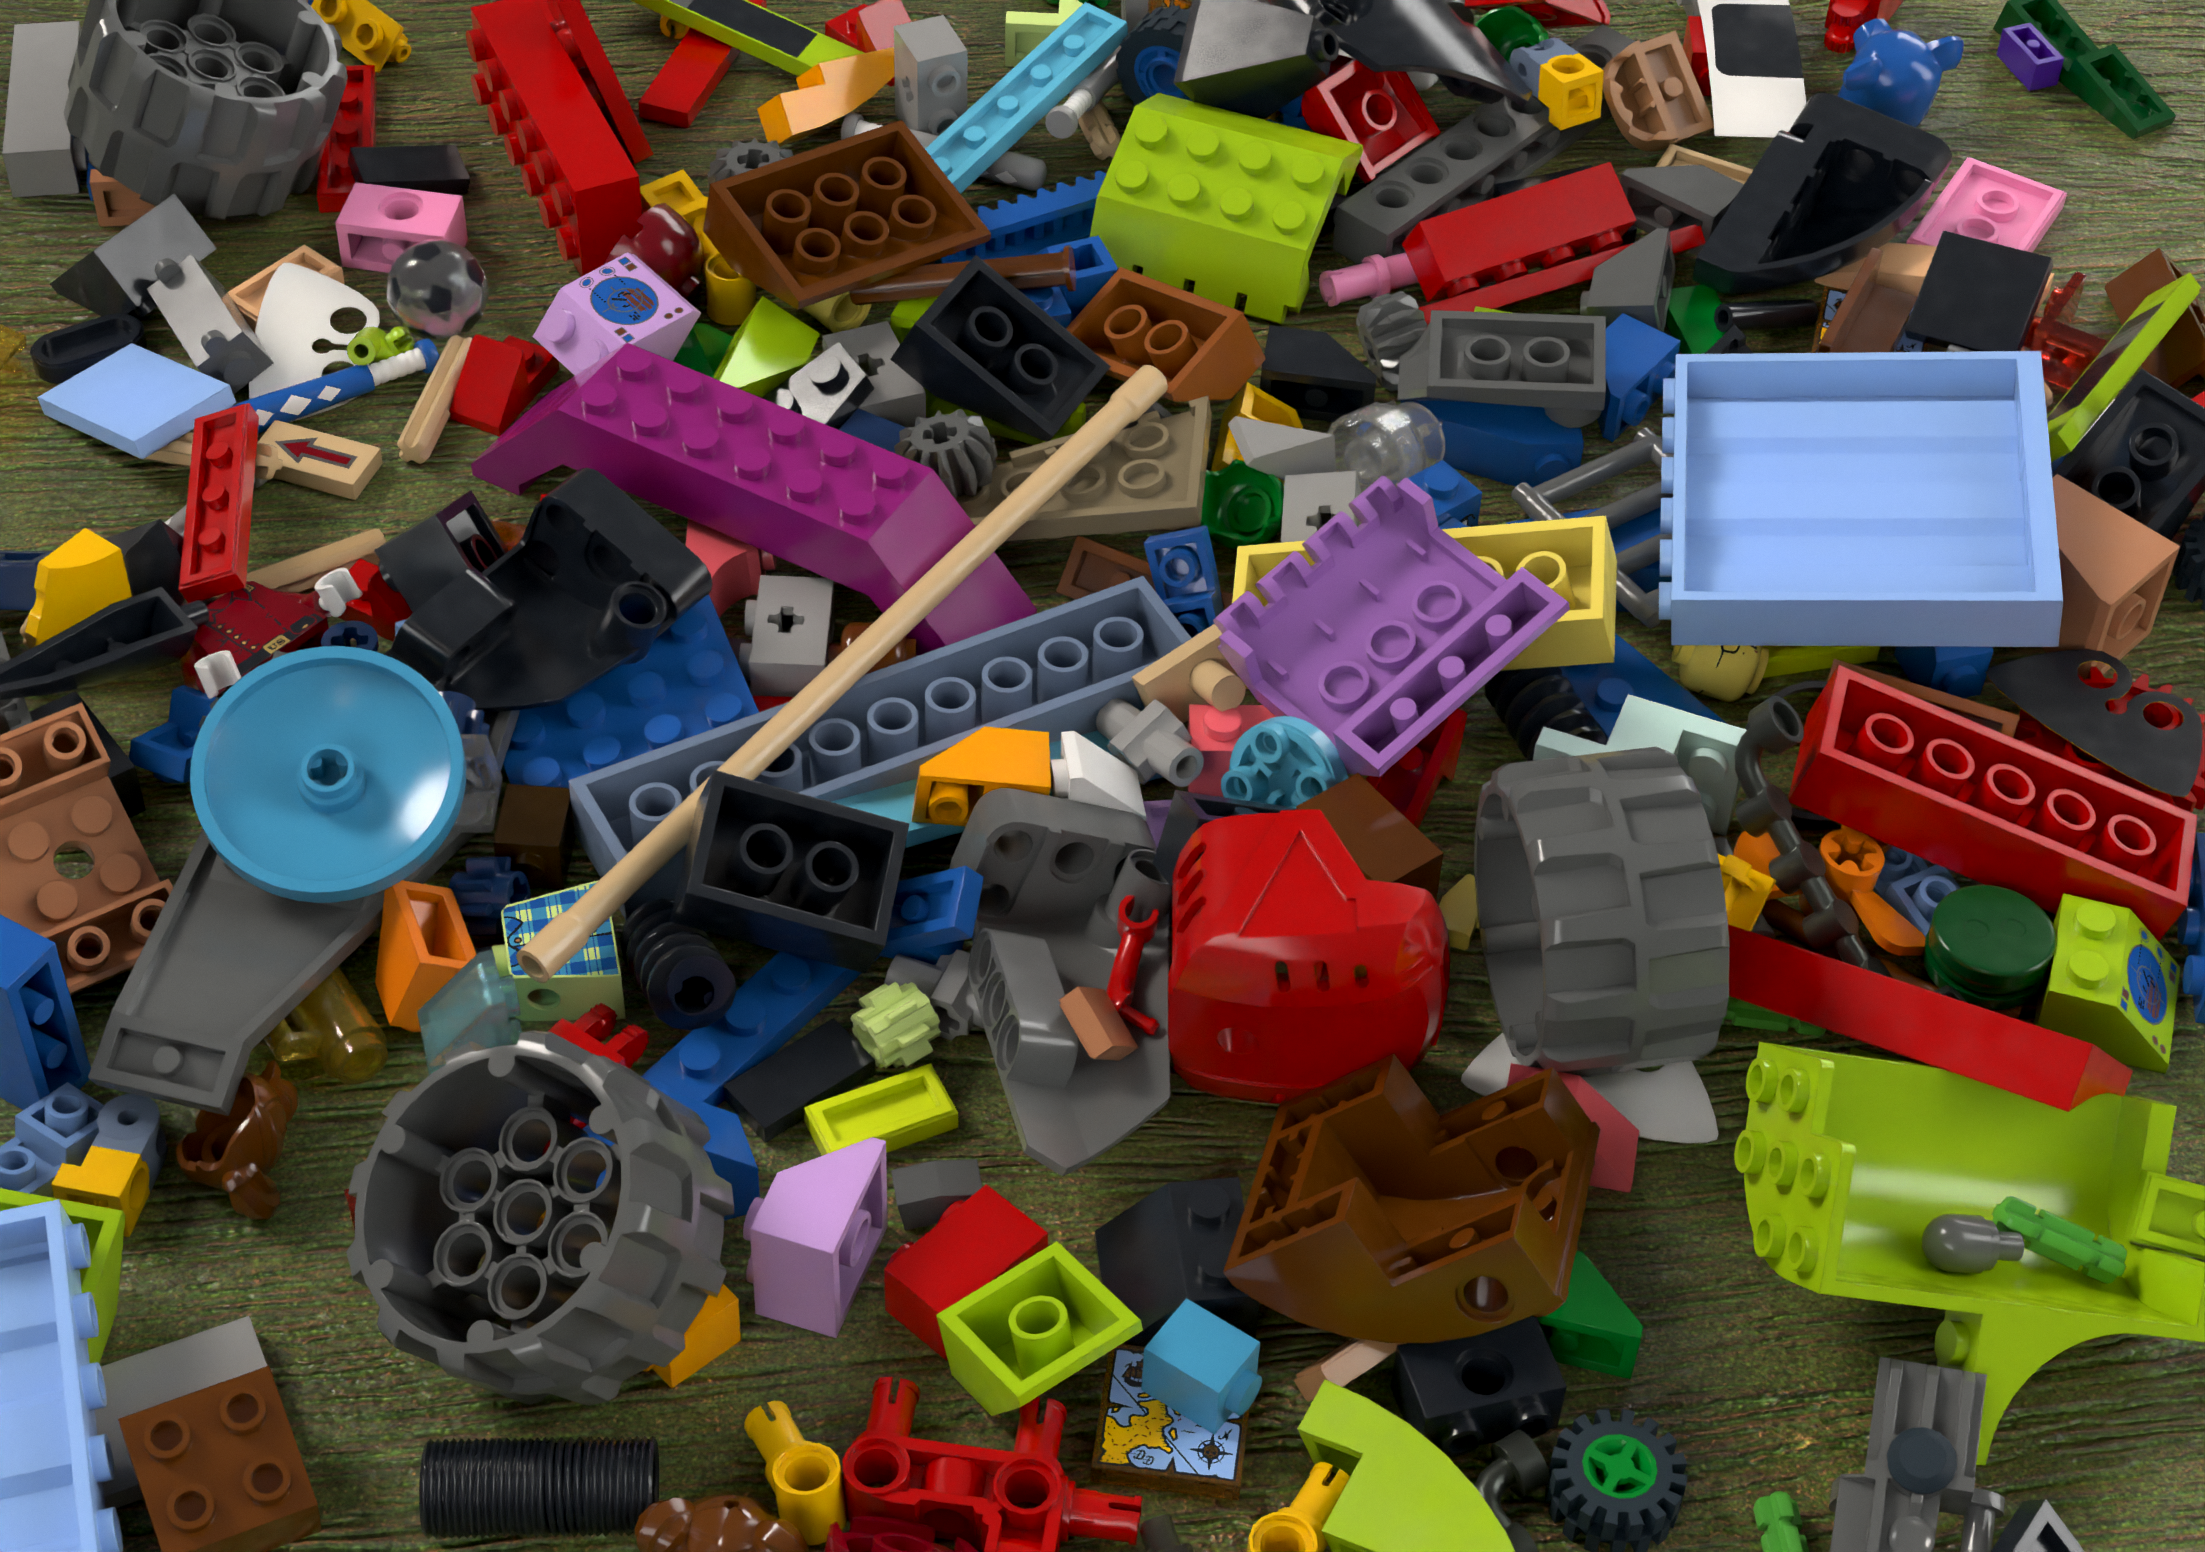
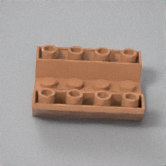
M82 702L0 735V914L55 942L70 996L133 969L173 889L169 879L160 882L108 777L111 760ZM78 848L88 853L94 867L83 878L69 879L58 873L53 861L62 850Z

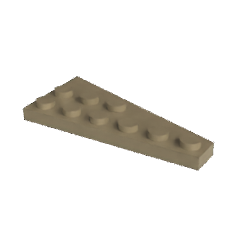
M1209 396L1188 401L1190 411L1160 419L1157 410L1143 414L1137 419V425L1120 431L1006 541L1041 538L1059 539L1066 536L1092 534L1115 535L1129 531L1176 530L1183 527L1200 526L1212 419ZM1074 434L1009 452L1011 462L998 465L992 471V483L986 486H978L976 496L962 495L957 497L956 501L973 524L977 526Z

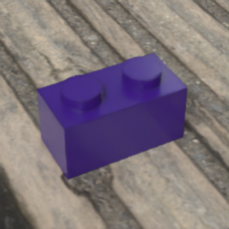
M2031 23L2003 28L1996 55L2029 91L2057 85L2064 57Z

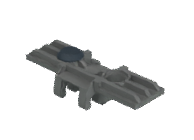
M1880 1357L1864 1474H1841L1831 1486L1829 1509L1835 1513L1830 1552H1934L1939 1512L1964 1516L1960 1552H1991L1995 1519L2001 1518L2004 1515L2005 1498L1992 1491L1974 1488L1987 1375Z

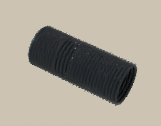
M653 1435L649 1439L646 1436L642 1439L638 1436L634 1439L630 1436L627 1439L623 1436L617 1439L614 1436L611 1440L607 1436L603 1440L600 1437L595 1440L591 1436L585 1442L581 1437L576 1442L572 1437L567 1441L562 1437L558 1441L553 1437L550 1440L545 1437L542 1441L538 1437L535 1440L530 1437L527 1441L523 1437L519 1441L515 1437L512 1441L508 1438L503 1441L500 1437L496 1441L493 1438L489 1441L485 1438L481 1441L477 1438L474 1441L470 1438L466 1441L460 1438L458 1442L454 1438L450 1442L446 1438L442 1442L439 1439L434 1442L430 1438L423 1448L420 1467L419 1511L422 1533L428 1539L432 1536L436 1539L439 1536L443 1539L449 1536L452 1539L455 1535L459 1539L463 1535L467 1539L471 1535L474 1538L480 1535L482 1539L486 1535L489 1538L493 1535L497 1538L501 1535L507 1538L509 1534L513 1538L517 1534L521 1538L524 1535L529 1538L532 1534L536 1538L540 1534L547 1538L551 1533L555 1537L560 1533L564 1537L569 1533L573 1537L578 1533L583 1537L586 1534L590 1537L595 1534L598 1537L601 1533L605 1537L609 1533L613 1537L617 1533L620 1536L624 1533L630 1536L632 1533L635 1535V1527L639 1516L652 1503L659 1502L658 1442Z

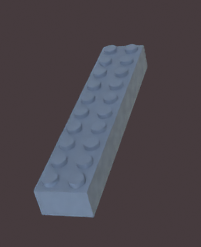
M1141 576L864 675L753 781L831 802L918 779L919 767L984 726L1049 732V743L1060 741L1061 732L1075 731L1083 735L1098 731L1096 726L1098 713L1112 699H1124L1140 711L1145 709L1131 677L1190 640L1191 636L1145 577ZM787 703L568 780L574 833L599 876L602 878L710 777L714 770H717ZM687 844L619 908L626 921L633 911L646 902L661 898L675 900Z

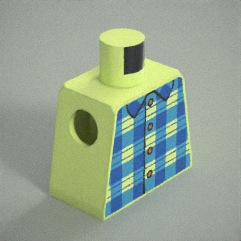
M598 881L506 905L501 910L505 944L474 948L483 970V974L475 989L511 984L515 1017L522 1021H559L561 1018L567 1021L578 1020L584 1013H588L590 1008L600 1003L616 1011L615 1014L618 1015L616 1020L625 1019L622 977L612 915L590 935L586 945L546 983L537 982L529 977L520 967L516 957L517 952L555 916L566 912Z

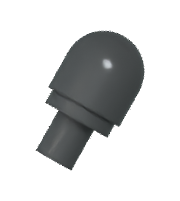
M1943 1214L1934 1218L1926 1226L1922 1235V1249L1928 1261L1940 1270L1979 1274L1984 1270H1991L1997 1263V1260L2019 1261L2024 1253V1240L2018 1232L1998 1231L1993 1221L1987 1220L1980 1215Z

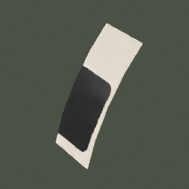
M1697 0L1707 51L1714 135L1775 138L1780 130L1789 132L1791 126L1806 105L1801 56L1789 0Z

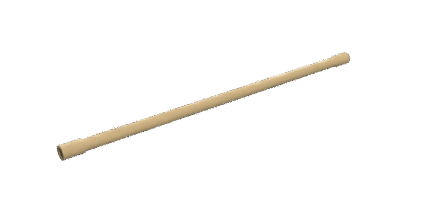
M1144 365L1111 395L1109 402L741 746L717 771L750 780L756 779L1129 423L1140 418L1166 393L1168 384L1162 372L1151 365ZM710 777L566 912L555 916L517 952V961L529 977L537 982L546 983L586 945L592 933L688 843L697 800Z

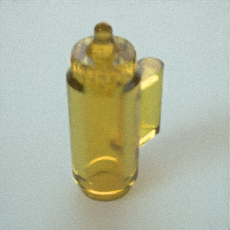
M339 966L288 1014L299 1032L293 1033L285 1019H283L263 1038L277 1060L289 1061L316 1057L329 1076L339 1078L342 1083L349 1085L359 1084L371 1079L380 1072L388 1059L385 1033Z

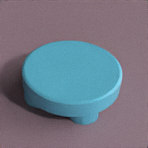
M1277 716L1251 727L1238 739L1231 754L1229 771L1221 779V790L1225 798L1294 807L1296 809V806L1344 781L1348 778L1344 762L1339 757L1337 748L1320 729L1300 718Z

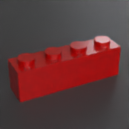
M1607 162L1420 221L1402 245L1425 298L1429 303L1444 297L1449 299L1479 290L1481 285L1494 281L1499 284L1527 275L1528 270L1540 266L1548 269L1572 262L1576 258L1575 255L1591 251L1592 255L1615 249L1623 243L1621 237L1637 220L1611 162Z

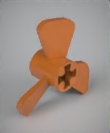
M1841 825L1839 830L1827 833L1821 840L1818 852L1825 863L1826 872L1824 876L1837 899L1845 901L1852 908L1858 922L1860 920L1863 921L1875 942L1884 950L1898 956L1922 955L1926 939L1923 933L1873 891L1885 863L1884 853L1893 846L1844 825ZM1746 831L1742 832L1733 852V856L1752 865L1751 869L1771 877L1769 862L1781 855L1767 832L1760 837H1753ZM1775 884L1767 899L1799 895V906L1802 912L1807 916L1814 912L1801 889L1788 895L1782 892Z

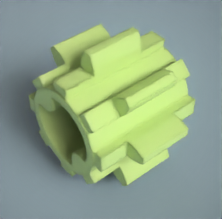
M896 982L889 986L885 983L858 1000L863 1009L851 1016L850 1019L853 1022L852 1031L860 1045L875 1059V1066L881 1069L893 1064L896 1069L902 1065L907 1068L933 1052L929 1042L940 1036L941 1031L938 1028L940 1020L930 1004L931 1001L925 993L923 994L917 988L916 984L910 982L899 987Z

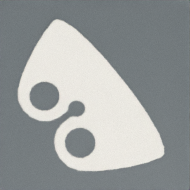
M283 263L280 265L268 284L255 329V335L274 363L249 382V399L322 377L324 368L334 362L344 361L354 366L357 365L349 359L346 350H331L320 354L312 349V345L318 339H326L333 344L348 345L358 332L354 334L339 333L330 325L332 314L342 308L352 307L359 309L367 317V323L364 328H378L380 323L379 311L373 302L352 288L309 268L293 263ZM357 397L332 405L330 407L319 410L317 412H314L312 414H309L296 420L304 419L328 411L330 409L336 408L338 406L344 405Z
M1503 1033L1493 1040L1471 1062L1461 1077V1082L1467 1088L1484 1097L1507 1086L1511 1063L1521 1065L1519 1060L1512 1056ZM1692 1061L1665 1064L1662 1068L1653 1072H1641L1632 1069L1628 1072L1582 1077L1639 1130L1640 1138L1678 1143H1708L1717 1140L1718 1129L1715 1114L1706 1089Z

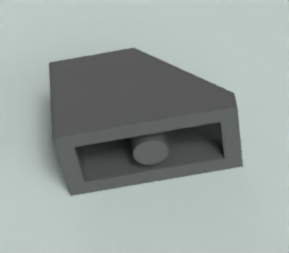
M1704 165L1627 168L1621 173L1620 184L1637 221L1634 225L1637 228L1651 233L1657 228H1669V232L1694 224L1697 226L1701 225L1706 242L1744 185ZM1704 245L1687 252L1698 256Z
M1669 228L1655 229L1595 267L1590 291H1583L1581 294L1580 315L1606 316L1607 328L1624 313L1664 333L1676 270Z

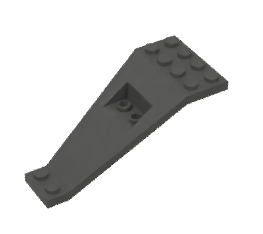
M275 651L272 659L288 653ZM520 710L484 712L483 723L490 725L486 753H472L471 762L466 766V787L459 815L439 849L418 870L406 877L404 881L424 884L483 827ZM202 829L111 1011L88 1078L97 1086L229 1116L252 1049L381 926L385 890L354 900L332 903H313L283 898L252 885L236 874L216 853Z

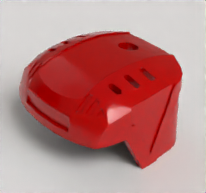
M1320 809L1281 810L1280 813L1228 816L1205 823L1192 834L1180 852L1173 872L1172 964L1168 973V1048L1175 1071L1188 1085L1199 1091L1220 1097L1257 1103L1283 1104L1391 1054L1397 1056L1409 1073L1424 1059L1431 1047L1436 1046L1443 1023L1450 981V944L1444 916L1429 891L1401 883L1367 880ZM1202 852H1204L1200 859L1194 864L1199 855ZM1279 961L1284 962L1287 965L1288 973H1277L1276 963ZM1319 961H1323L1327 965L1329 978L1326 980H1319L1317 977L1315 964ZM1364 965L1367 975L1364 977L1356 976L1355 967Z

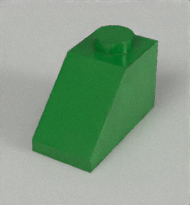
M1577 1251L1574 1257L1566 1302L1554 1312L1543 1317H1537L1556 1362L1631 1379L1641 1341L1643 1325L1582 1251Z

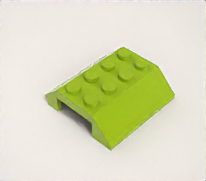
M1157 93L1134 107L1098 192L1090 237L1099 235L1118 268L1122 267L1137 273L1138 266L1144 267L1142 275L1185 291L1188 289L1189 280L1195 281L1193 294L1236 310L1240 303L1241 294L1248 295L1244 315L1282 325L1288 309L1299 313L1310 287L1308 261L1335 193L1346 195L1363 153V145Z

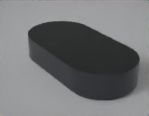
M113 313L43 335L32 345L30 355L34 371L40 379L50 383H63L131 343L147 349V340L144 326L138 318L128 314Z

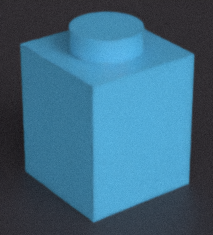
M1186 1298L1144 1348L1141 1390L1215 1435L1232 1413L1238 1416L1243 1415L1249 1409L1260 1390L1262 1377L1257 1374L1260 1342Z

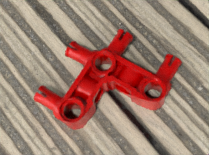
M881 1377L874 1382L873 1398L866 1431L857 1436L842 1459L843 1486L847 1518L850 1523L852 1517L860 1516L890 1517L918 1522L935 1527V1538L956 1540L959 1537L973 1543L974 1548L982 1552H1059L1061 1541L1068 1542L1069 1535L1128 1542L1129 1545H1137L1143 1496L1135 1495V1497L1076 1488V1481H1071L1069 1476H1065L1062 1465L1057 1460L1063 1425L1067 1418L1066 1407L1061 1402L1055 1399H1047L1042 1424H1039L1040 1415H1038L1040 1397H1036L1019 1408L1020 1417L1014 1450L1012 1452L910 1438L915 1409L921 1394L919 1387L910 1380L900 1378L896 1401L893 1403L894 1399L893 1395H891L893 1377ZM871 1482H885L889 1484L881 1488L865 1486ZM1020 1502H1031L1038 1504L1039 1506L1035 1508L1023 1509L1015 1506V1504Z

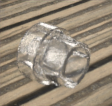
M1395 400L1387 403L1374 402L1341 416L1330 426L1327 434L1335 435L1336 472L1356 471L1361 493L1381 476L1387 477L1397 488V484L1405 477L1409 478L1443 460L1445 453V437L1441 428L1443 423L1438 422L1433 413L1421 404L1403 402L1397 405Z

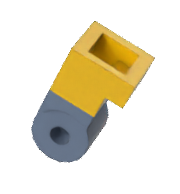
M1556 37L1543 40L1532 47H1520L1513 50L1510 56V66L1532 90V95L1549 108V122L1560 131L1601 118L1604 70Z
M136 1094L121 1095L107 1102L98 1113L97 1125L99 1134H97L82 1165L61 1164L51 1184L54 1198L123 1210L126 1216L124 1236L130 1237L167 1158L168 1146L164 1132L160 1127L161 1116L158 1105L151 1098Z

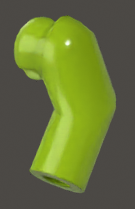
M401 326L394 327L388 334L377 327H366L360 330L349 342L347 355L357 365H367L371 362L378 363L380 360L413 350L416 342L410 332Z

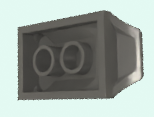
M1431 310V321L1422 336L1412 347L1400 355L1397 401H1451L1544 407L1546 415L1552 421L1567 428H1579L1593 423L1600 417L1602 410H1604L1606 394V316Z

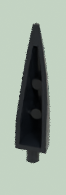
M162 587L110 604L76 625L0 665V700L48 695L95 686L138 675L177 662L190 649L198 626L208 623V609L200 600L178 606Z

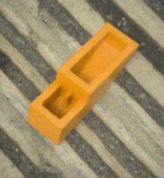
M894 47L818 63L797 77L796 81L799 90L778 94L757 108L767 142L775 140L780 147L799 141L826 128L873 97L895 76Z

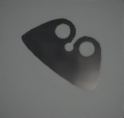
M2090 649L2064 650L2008 661L1991 667L1986 671L1988 679L2018 707L2099 761L2154 790L2182 798L2189 794L2196 779L2202 751L2203 731L2200 716L2196 709L2185 700L2173 694L2159 691L2144 692L2136 695L2127 702L2126 713L2113 714L2105 708L2106 701L2120 699L2129 692L2132 686L2131 673L2126 665L2117 658L2105 652ZM2086 662H2102L2115 670L2117 682L2109 688H2093L2080 680L2077 675V669ZM2151 703H2168L2181 711L2184 717L2183 723L2180 727L2172 730L2158 729L2145 720L2143 710Z

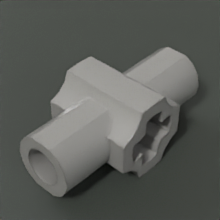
M1116 698L1110 700L1099 711L1096 726L1098 732L1110 740L1107 748L1114 757L1137 771L1138 780L1141 784L1145 785L1158 773L1175 786L1184 787L1200 775L1204 763L1202 753L1189 744L1192 737L1184 724L1172 714L1168 707L1156 699L1143 711H1140L1124 699Z
M957 949L953 954L941 955L936 965L901 954L895 956L887 971L884 984L886 983L889 986L896 982L899 987L910 982L916 984L917 988L923 994L925 993L931 1001L930 1004L940 1020L938 1028L941 1031L939 1037L952 1041L956 1036L968 1035L973 1025L984 1028L969 981L968 965L970 953Z

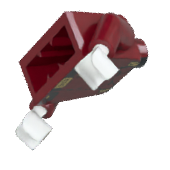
M338 568L319 579L315 584L316 590L309 594L274 591L255 581H247L245 588L228 592L219 599L211 597L201 600L208 609L209 621L207 624L198 626L190 649L180 659L184 685L206 693L209 699L215 696L221 698L227 689L244 675L272 660L275 651L291 653L307 648L322 647L321 639L323 634L329 629L327 619L341 616L346 610L345 603L359 599L363 593L347 568Z

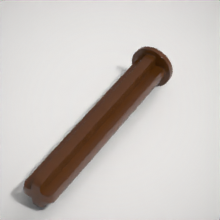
M1071 245L1064 246L1063 252L983 260L1018 290L1066 286L1068 292L1076 290V266ZM970 261L921 265L849 291L850 299L854 305H867L938 298Z

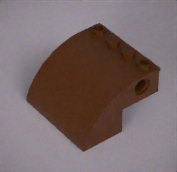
M1391 1054L1279 1105L1223 1273L1237 1289L1259 1303L1300 1323L1346 1337L1385 1343H1435L1471 1337L1505 1327L1530 1316H1546L1557 1310L1566 1302L1568 1297V1287L1574 1257L1578 1249L1577 1242L1583 1213L1586 1208L1590 1178L1595 1165L1594 1159L1600 1127L1595 1121L1591 1122L1553 1067L1439 1116L1397 1056Z

